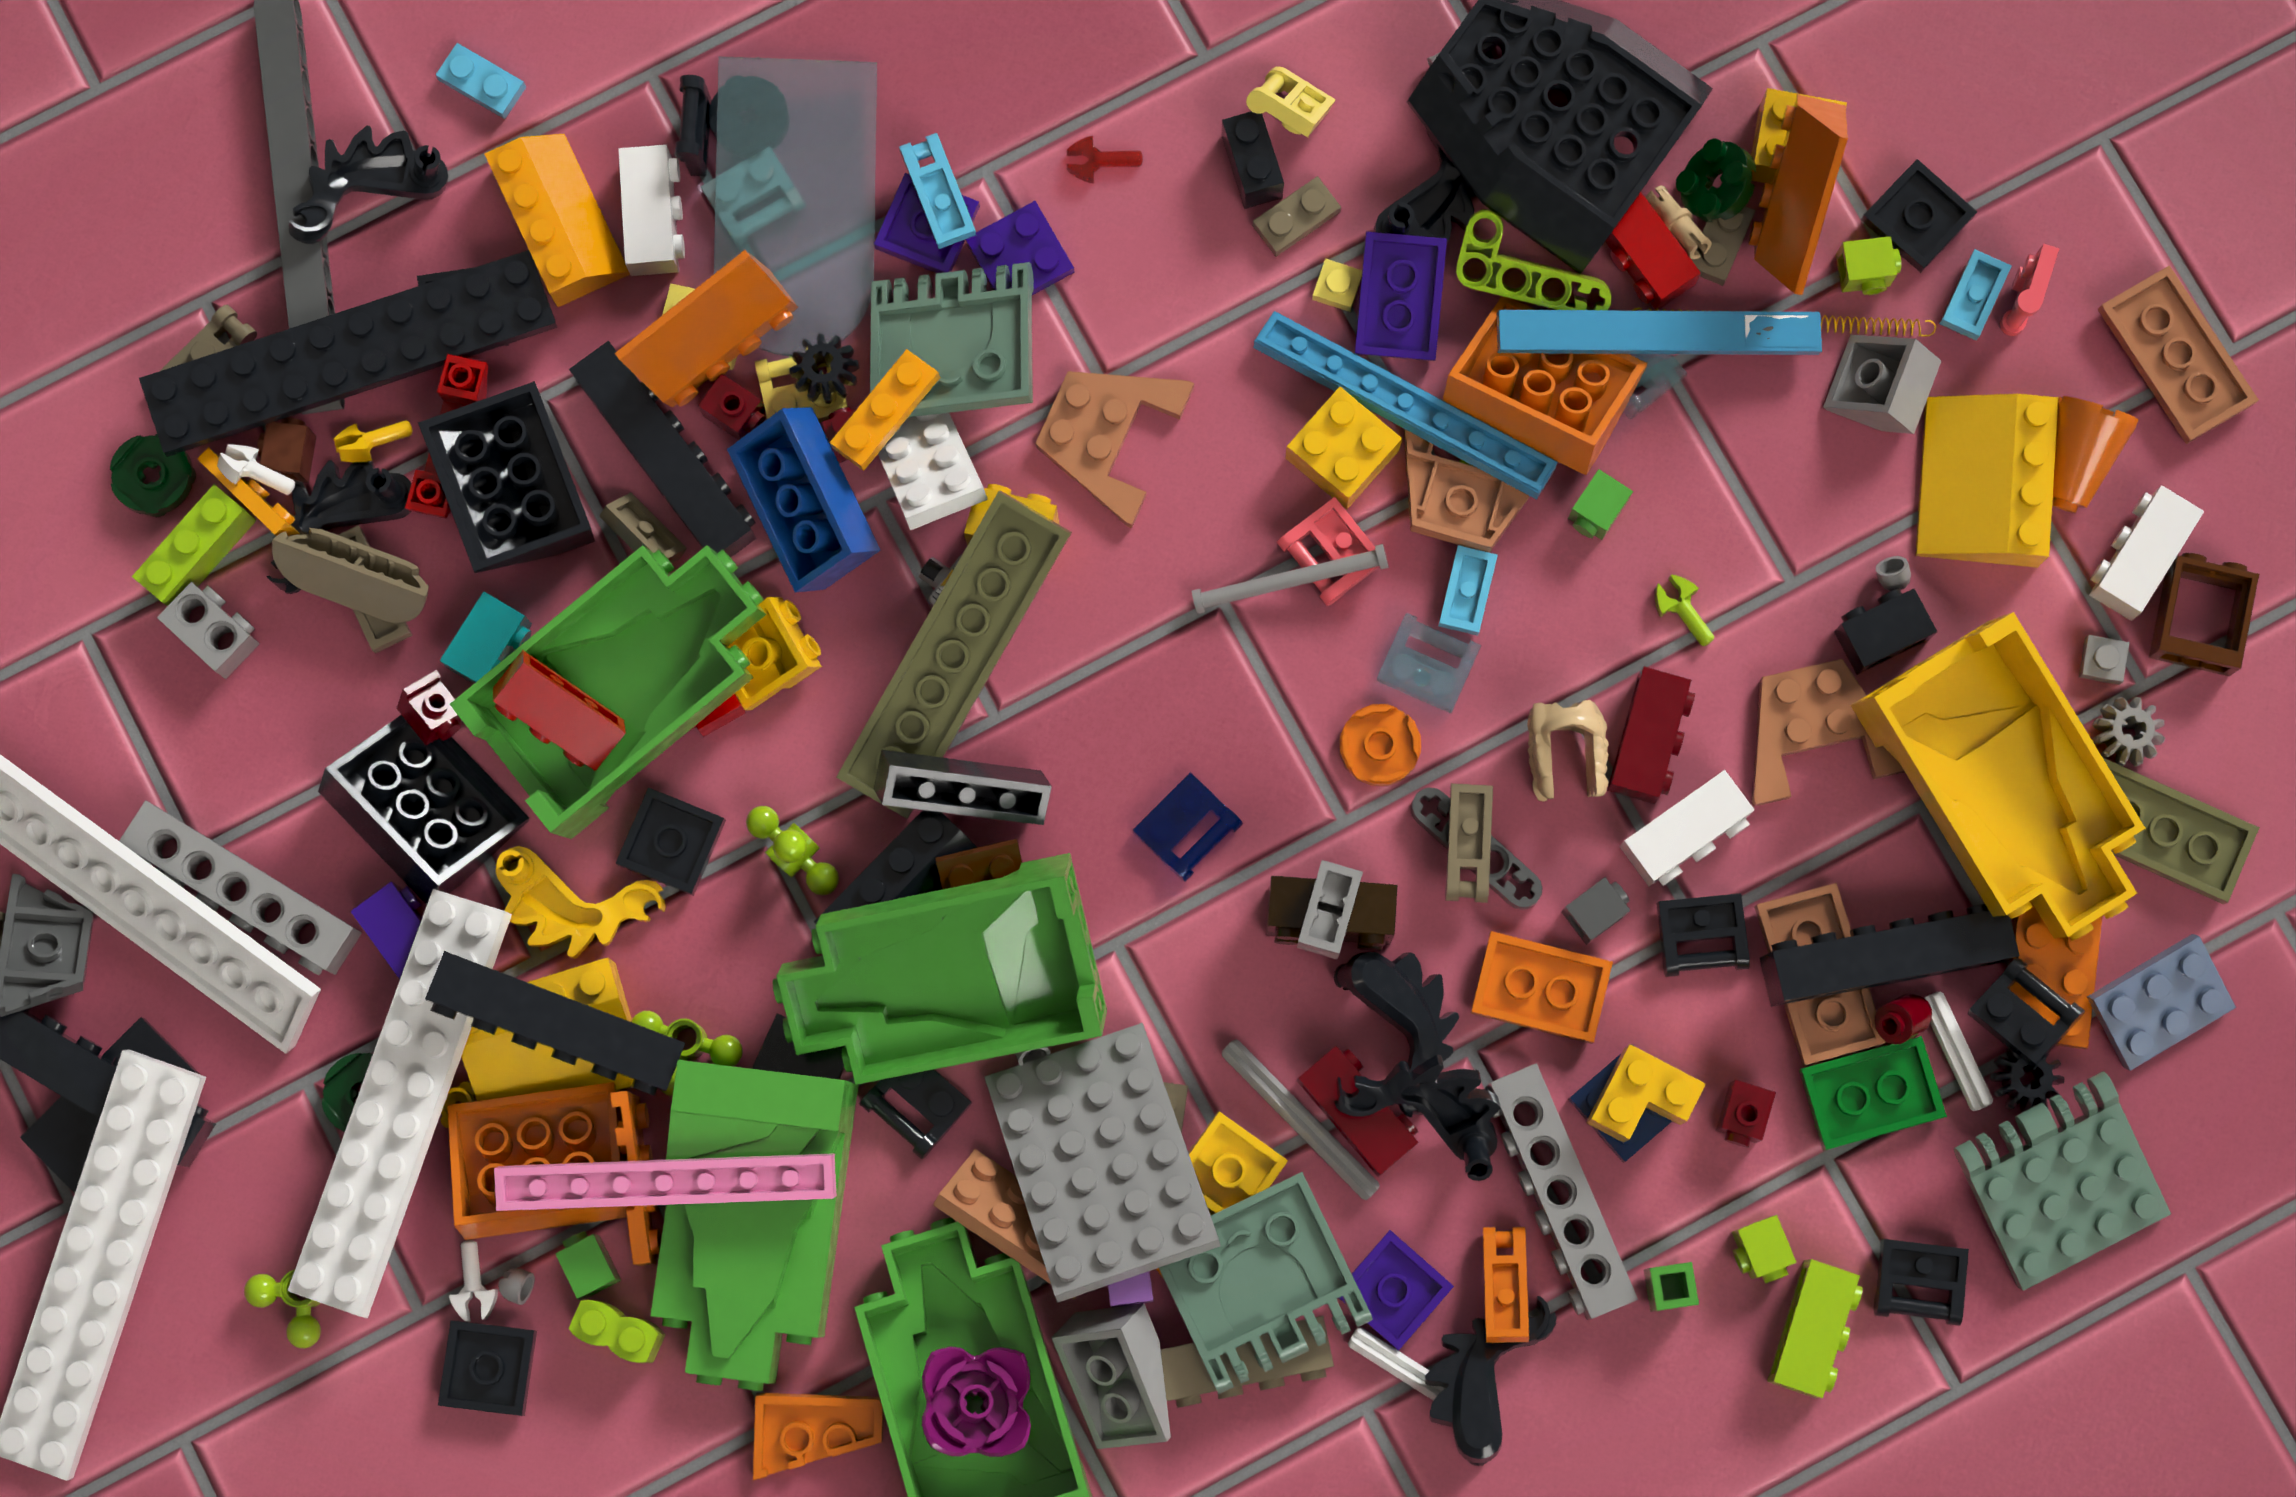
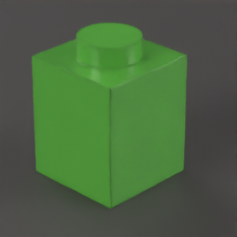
M1598 469L1572 508L1568 519L1574 522L1572 526L1582 535L1588 538L1596 536L1603 540L1629 501L1633 491Z
M586 1231L580 1232L563 1241L565 1249L555 1253L577 1299L585 1300L622 1281L600 1235L592 1234L588 1236Z
M1692 1262L1644 1269L1650 1312L1699 1305Z

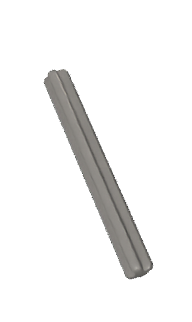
M1239 1040L1231 1041L1223 1049L1222 1057L1363 1200L1369 1199L1379 1189V1182Z

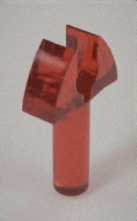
M1093 136L1085 137L1075 142L1066 150L1067 156L1084 155L1089 159L1082 165L1067 164V171L1070 174L1088 183H1095L1094 173L1101 167H1140L1143 163V155L1139 150H1098L1093 146Z

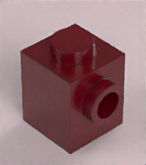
M722 373L698 405L703 417L738 440L762 424L766 418L762 400Z
M1736 1079L1730 1082L1716 1131L1726 1134L1725 1141L1749 1148L1750 1142L1758 1143L1762 1141L1776 1092Z

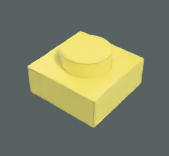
M1325 258L1312 300L1351 312L1361 282L1362 270Z

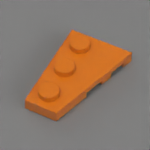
M757 1393L755 1396L753 1481L786 1469L791 1470L804 1466L806 1463L882 1443L884 1411L880 1397Z

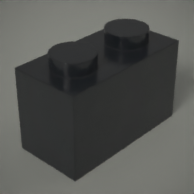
M1250 111L1223 119L1222 139L1244 209L1282 199L1284 181L1262 113L1256 114Z
M1897 588L1878 598L1877 600L1880 605L1868 611L1863 606H1860L1841 616L1843 623L1838 626L1834 633L1857 675L1930 640L1938 632L1915 588L1903 594L1900 588Z

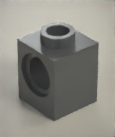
M1604 877L1565 906L1561 913L1587 945L1631 911L1626 905L1630 900L1617 882L1610 884Z

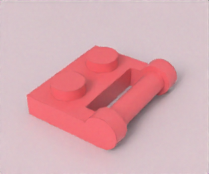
M2043 244L2035 256L2029 254L2024 266L2019 267L2012 285V290L2018 291L2013 308L2007 311L2000 320V328L2004 334L2015 336L2021 333L2026 326L2028 317L2034 315L2040 309L2059 248Z
M1333 497L1277 541L1283 552H1289L1301 568L1319 564L1301 542L1309 534L1331 561L1375 550V546L1336 497ZM1380 566L1344 574L1335 583L1331 578L1313 583L1321 592L1319 596L1326 606H1330Z

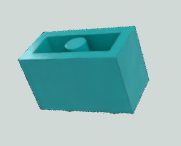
M483 591L441 657L440 662L449 670L474 684L531 637L532 631L529 629L532 623L525 615Z

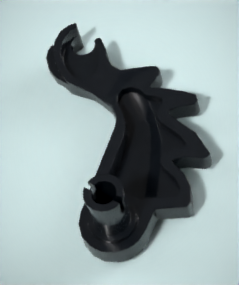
M367 125L353 137L343 155H340L337 151L334 141L329 139L325 144V170L317 166L309 168V181L313 197L293 208V216H303L306 219V224L300 226L289 220V233L294 239L305 244H314L321 241L331 228L336 207L343 196L350 192L359 191L422 200L434 199L440 196L446 189L448 183L447 167L441 160L440 153L435 147L432 148L431 154L428 153L429 145L421 146L414 151L408 132L404 130L391 133L378 146H375L372 138V129Z
M1428 130L1427 134L1438 152L1440 161L1439 171L1384 209L1378 215L1374 232L1446 238L1448 243L1452 230L1451 221L1457 223L1466 231L1468 221L1474 214V207L1469 193L1473 191Z
M328 460L317 475L311 496L308 497L305 490L299 484H295L292 498L296 520L291 525L300 534H309V528L327 531L337 527L397 520L406 517L412 512L405 509L412 483L406 476L400 473H390L382 468L381 472L379 468H375L372 460L353 462L346 469L341 479L339 468L332 460ZM273 560V561L271 562V564H272L276 569H278L277 566H276V564H275V561ZM267 576L280 590L285 591L286 594H294L301 590L285 577L277 579Z
M1377 952L1356 954L1347 963L1341 964L1334 971V982L1337 987H1343V990H1350L1353 995L1406 1036L1410 1047L1408 1059L1410 1071H1413L1417 1066L1435 1055H1441L1443 1061L1453 1054V1048L1442 1043V1041L1448 1036L1460 1017L1456 1012H1447L1439 1017L1444 996L1442 975L1432 974L1422 983L1421 964L1415 954L1411 952L1401 954L1392 962ZM1398 1104L1400 1110L1408 1117L1423 1115L1415 1106Z
M1435 1055L1417 1066L1413 1071H1410L1406 1061H1400L1389 1075L1381 1081H1374L1355 1075L1354 1084L1358 1089L1354 1093H1346L1342 1089L1341 1078H1337L1338 1100L1334 1102L1340 1112L1351 1116H1368L1389 1105L1407 1104L1415 1106L1421 1111L1458 1158L1465 1161V1172L1468 1178L1474 1181H1482L1489 1178L1492 1174L1493 1168L1490 1156L1493 1155L1497 1148V1134L1490 1119L1501 1108L1496 1094L1489 1090L1476 1088L1481 1084L1479 1070L1456 1069L1441 1072L1444 1069L1442 1056Z
M1537 1296L1536 1304L1540 1313L1535 1317L1528 1316L1529 1342L1486 1343L1485 1319L1475 1318L1472 1321L1474 1334L1443 1335L1441 1339L1442 1346L1457 1353L1438 1362L1425 1375V1384L1446 1388L1432 1402L1429 1415L1430 1421L1452 1427L1458 1452L1472 1465L1482 1466L1498 1455L1502 1447L1503 1433L1494 1365L1500 1356L1515 1348L1535 1345L1545 1340L1556 1326L1555 1312L1550 1314L1547 1302L1540 1296Z

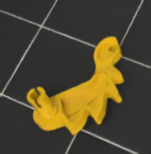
M520 846L512 847L502 852L497 859L495 868L497 879L511 895L504 910L512 914L510 922L517 926L537 924L535 931L527 942L530 947L551 946L571 937L567 954L570 958L576 959L593 941L595 936H597L601 944L608 946L612 942L620 923L626 919L650 922V917L644 911V907L649 901H656L661 911L665 912L666 910L665 900L659 893L664 890L655 881H636L623 888L610 899L597 904L585 903L530 849Z

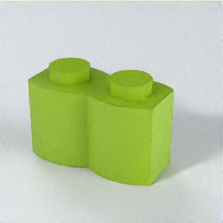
M594 1300L580 1301L568 1328L581 1341L596 1346H608L620 1358L635 1363H653L665 1337V1333L656 1324L642 1318L626 1317L617 1307Z

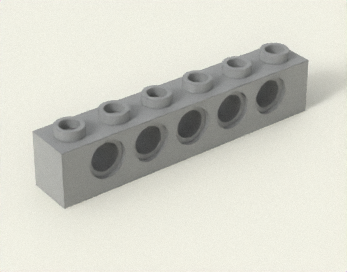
M146 800L119 840V842L149 864L152 863L164 870L163 874L182 888L186 884L198 891L196 898L215 912L219 906L232 912L233 914L229 921L249 933H251L254 927L267 934L263 942L283 954L289 948L300 954L302 957L298 963L317 975H320L323 969L336 975L362 934L359 930ZM176 839V853L172 857L164 859L162 856L164 844L169 840ZM210 860L212 864L210 875L203 880H198L196 876L198 865L203 861ZM244 881L246 884L244 897L238 901H232L230 897L231 888L237 882ZM279 902L281 906L280 916L277 920L267 923L264 916L266 908L272 903ZM313 923L316 929L315 937L311 942L301 944L299 940L300 930L303 926Z
M1537 1063L1490 1082L1487 1088L1498 1096L1501 1108L1493 1118L1500 1116L1506 1132L1501 1134L1505 1149L1510 1157L1517 1155L1523 1171L1517 1173L1526 1196L1534 1195L1540 1209L1534 1212L1537 1224L1544 1236L1547 1234L1551 1235L1556 1250L1551 1251V1256L1559 1274L1567 1273L1573 1289L1568 1291V1295L1577 1315L1584 1313L1586 1319L1590 1320L1638 1300ZM1527 1104L1533 1108L1535 1121L1531 1126H1521L1515 1121L1513 1111L1516 1105ZM1534 1143H1544L1551 1149L1552 1159L1548 1165H1538L1531 1159L1530 1149ZM1558 1181L1567 1187L1569 1197L1565 1204L1556 1205L1549 1200L1547 1188L1551 1182ZM1571 1220L1580 1222L1585 1228V1238L1582 1243L1577 1245L1568 1242L1564 1236V1227ZM1586 1260H1594L1602 1268V1277L1596 1284L1587 1283L1581 1276V1267Z

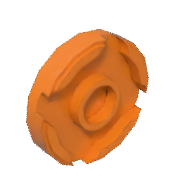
M1371 704L1357 710L1345 723L1339 739L1340 756L1346 770L1358 781L1371 786H1390L1404 780L1415 768L1421 753V735L1415 721L1408 714L1389 704Z

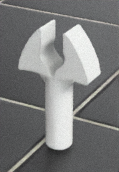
M229 444L225 454L220 453L217 467L232 483L237 484L242 477H250L286 495H289L294 490V480L257 463L258 449L244 445Z
M467 1240L460 1245L464 1287L459 1294L449 1295V1299L458 1315L464 1321L471 1322L468 1304L473 1298L474 1293L475 1297L481 1302L482 1320H487L497 1301L498 1289L487 1290L481 1284L478 1244L474 1240Z

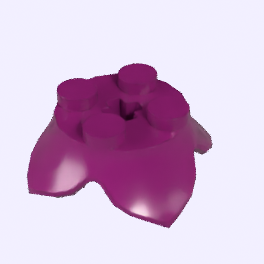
M957 1347L941 1348L931 1352L922 1374V1389L926 1398V1409L922 1415V1429L930 1447L937 1452L951 1457H962L970 1453H979L989 1457H1003L1023 1449L1028 1441L1031 1429L1030 1416L1023 1407V1401L1029 1390L1031 1378L1025 1354L1003 1347L988 1349L976 1356ZM968 1395L972 1400L975 1396L982 1398L984 1402L980 1408L983 1413L977 1414L976 1411L973 1414L965 1408L968 1403L964 1398Z

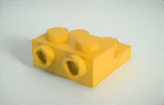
M767 597L759 606L767 615L728 646L731 648L733 645H737L751 662L746 669L753 679L735 693L744 710H753L783 688H792L822 667L817 659L821 655V649L813 637L808 634L804 636L797 624L801 620L800 612L790 600L784 601L782 597Z
M1220 1111L1216 1113L1196 1143L1188 1150L1207 1207L1210 1209V1216L1269 1188L1288 1162L1286 1158Z

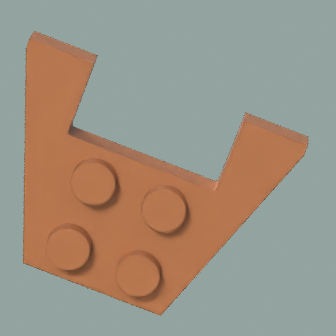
M1068 371L1035 443L1036 448L1069 477L1088 490L1100 504L1111 510L1119 517L1122 523L1132 528L1146 498V491L1110 477L1111 470L1140 405L1143 404L1180 420L1194 390V383L1184 380Z
M1404 429L1410 531L1490 553L1530 496L1477 467L1432 455L1431 452L1434 444Z
M1843 659L1761 678L1757 717V748L1754 760V790L1752 791L1753 807L1786 800L1792 796L1781 756L1861 738L1873 779L1905 772L1900 763L1883 746L1875 747L1850 706L1865 697L1866 694Z

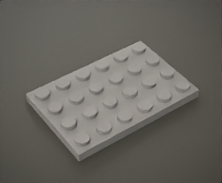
M1143 1023L1026 1062L1024 1065H1017L985 1076L1057 1303L1221 1246Z

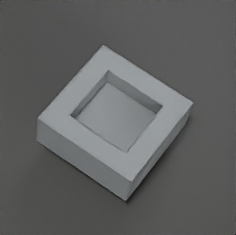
M2094 635L2086 636L2079 677L2116 685L2123 683L2130 642Z

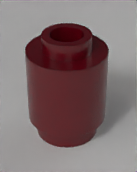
M1901 995L1878 1009L1875 1015V1028L1880 1037L1886 1042L1902 1044L1924 1032L1929 1027L1932 1018L1931 1006L1925 998L1919 995Z

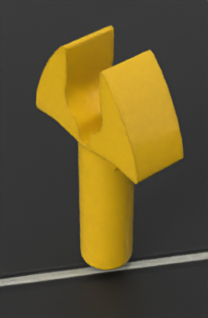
M407 420L366 433L360 432L357 424H353L341 431L333 440L341 461L367 462L372 460L370 450L373 447L411 436L413 429Z

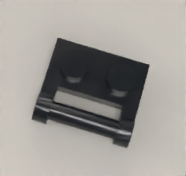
M683 75L680 77L679 90L683 92L680 141L675 142L674 156L679 158L681 162L686 163L691 176H707L710 135L708 115L712 99L702 77Z
M1741 893L1658 901L1656 903L1665 977L1679 976L1680 971L1734 966L1736 970L1749 969L1750 958ZM1732 938L1733 950L1678 955L1676 943Z
M2016 957L2002 975L1969 1009L1968 1015L2031 1067L2035 1068L2079 1021L2085 1010L2075 1002L2072 1005L2031 973L2027 969L2028 964ZM2017 982L2058 1015L2060 1019L2052 1025L2011 992L2009 988Z
M934 1069L880 1080L859 1103L868 1113L873 1110L914 1147L913 1152L921 1159L928 1155L972 1104L969 1099ZM891 1089L897 1092L934 1125L926 1135L884 1099Z
M1881 1239L1877 1290L1874 1298V1315L1888 1317L1890 1313L1942 1319L1946 1321L1947 1325L1960 1326L1964 1313L1969 1249ZM1893 1284L1948 1290V1302L1892 1296Z

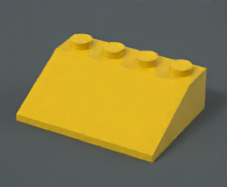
M1992 394L1927 398L1924 417L1915 556L2036 568L2049 557L2059 397L2027 394Z
M608 957L527 982L629 1022L632 1020L616 963ZM472 1027L461 1056L477 1101L614 1082L616 1084V1091L630 1088L634 1080L617 1074L615 1081L591 1072L594 1064L581 1059H577L575 1066L551 1057L554 1049L539 1043L535 1050L511 1042L513 1033L497 1028L495 1035Z

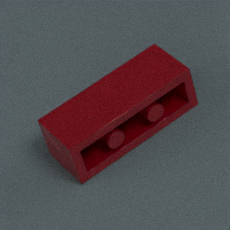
M1643 666L1638 674L1607 791L1652 804L1657 802L1661 794L1668 795L1674 776V771L1667 770L1671 755H1679L1685 732L1678 731L1681 717H1689L1695 698V693L1689 692L1691 679Z
M1336 1045L1298 1077L1297 1082L1375 1175L1379 1177L1419 1143L1414 1137L1418 1130L1405 1114L1401 1113L1399 1116H1396L1388 1106L1368 1116H1351L1340 1112L1336 1108L1334 1101L1338 1100L1337 1078H1341L1342 1089L1346 1093H1354L1358 1089L1354 1084V1076H1362L1359 1071L1364 1068L1358 1058L1348 1048L1342 1052Z

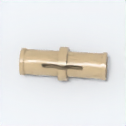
M1665 186L1655 188V191L1660 195L1658 198L1651 190L1645 198L1676 240L1687 251L1691 259L1701 257L1696 250L1697 248L1703 254H1706L1712 242L1693 222L1692 213L1687 208H1681L1668 193Z

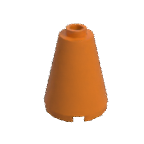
M2059 396L2053 507L2071 513H2076L2078 507H2088L2136 429L2137 418L2119 410H2116L2114 414L2113 411L2105 409L2103 405L2069 396Z

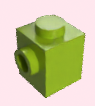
M1891 236L1842 242L1836 253L1842 293L1862 290L1864 295L1882 293L1887 290V287L1891 286L1897 273L1901 272L1900 252L1898 249H1893Z
M1777 1215L1732 1231L1738 1247L1733 1250L1734 1258L1741 1273L1748 1272L1751 1279L1762 1276L1765 1284L1789 1275L1786 1267L1797 1263Z

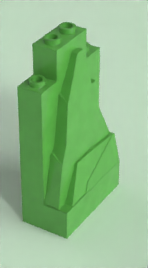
M642 545L450 703V706L472 734L488 742L530 797L525 800L550 833L569 839L574 838L609 809L606 803L616 790L753 679L746 669L751 664L749 659L737 645H733L731 648L728 646L767 615L759 606L764 599L749 581L742 585L734 575L738 566L723 549L717 553L706 545L675 572L670 574L675 568L668 558L659 549L653 553ZM522 650L624 719L626 734L596 771L587 765L579 767L573 764L564 756V750L552 741L549 744L541 742L529 731L530 726L518 718L515 721L509 720L495 708L493 687Z
M1070 853L1023 862L1019 870L1002 878L821 914L815 926L816 929H812V942L816 954L822 953V956L783 963L778 971L777 978L773 979L775 999L778 1004L783 1003L787 1018L783 1019L785 1038L788 1043H794L796 1055L846 1046L842 1048L843 1064L846 1072L853 1073L855 1085L1100 1037L1103 1035L1107 1014L1106 1002Z
M678 1060L670 1112L666 1160L835 1154L837 1196L834 1199L666 1205L650 1316L663 1318L662 1326L687 1329L688 1321H692L685 1373L697 1374V1383L721 1385L722 1378L738 1380L737 1388L763 1391L764 1383H776L783 1333L787 1334L786 1342L812 1345V1337L821 1338L825 1336L858 1085L839 1079Z
M945 1218L930 1224L931 1230L916 1235L913 1230L892 1235L889 1238L890 1243L881 1245L895 1294L888 1296L887 1291L868 1295L863 1298L864 1304L854 1308L907 1496L1092 1497L1022 1264L1010 1258L1007 1254L1002 1253L985 1259V1266L978 1268L968 1230L959 1222H955L953 1218ZM957 1347L976 1356L988 1349L1003 1347L1025 1354L1031 1378L1029 1390L1023 1401V1407L1030 1416L1031 1429L1028 1441L1023 1449L1003 1457H989L979 1453H970L962 1457H951L937 1452L930 1447L922 1429V1415L926 1409V1398L922 1389V1374L931 1352L941 1348ZM969 1395L964 1398L968 1403L965 1408L973 1414L975 1411L977 1414L983 1413L980 1408L984 1402L982 1398L975 1396L972 1400Z

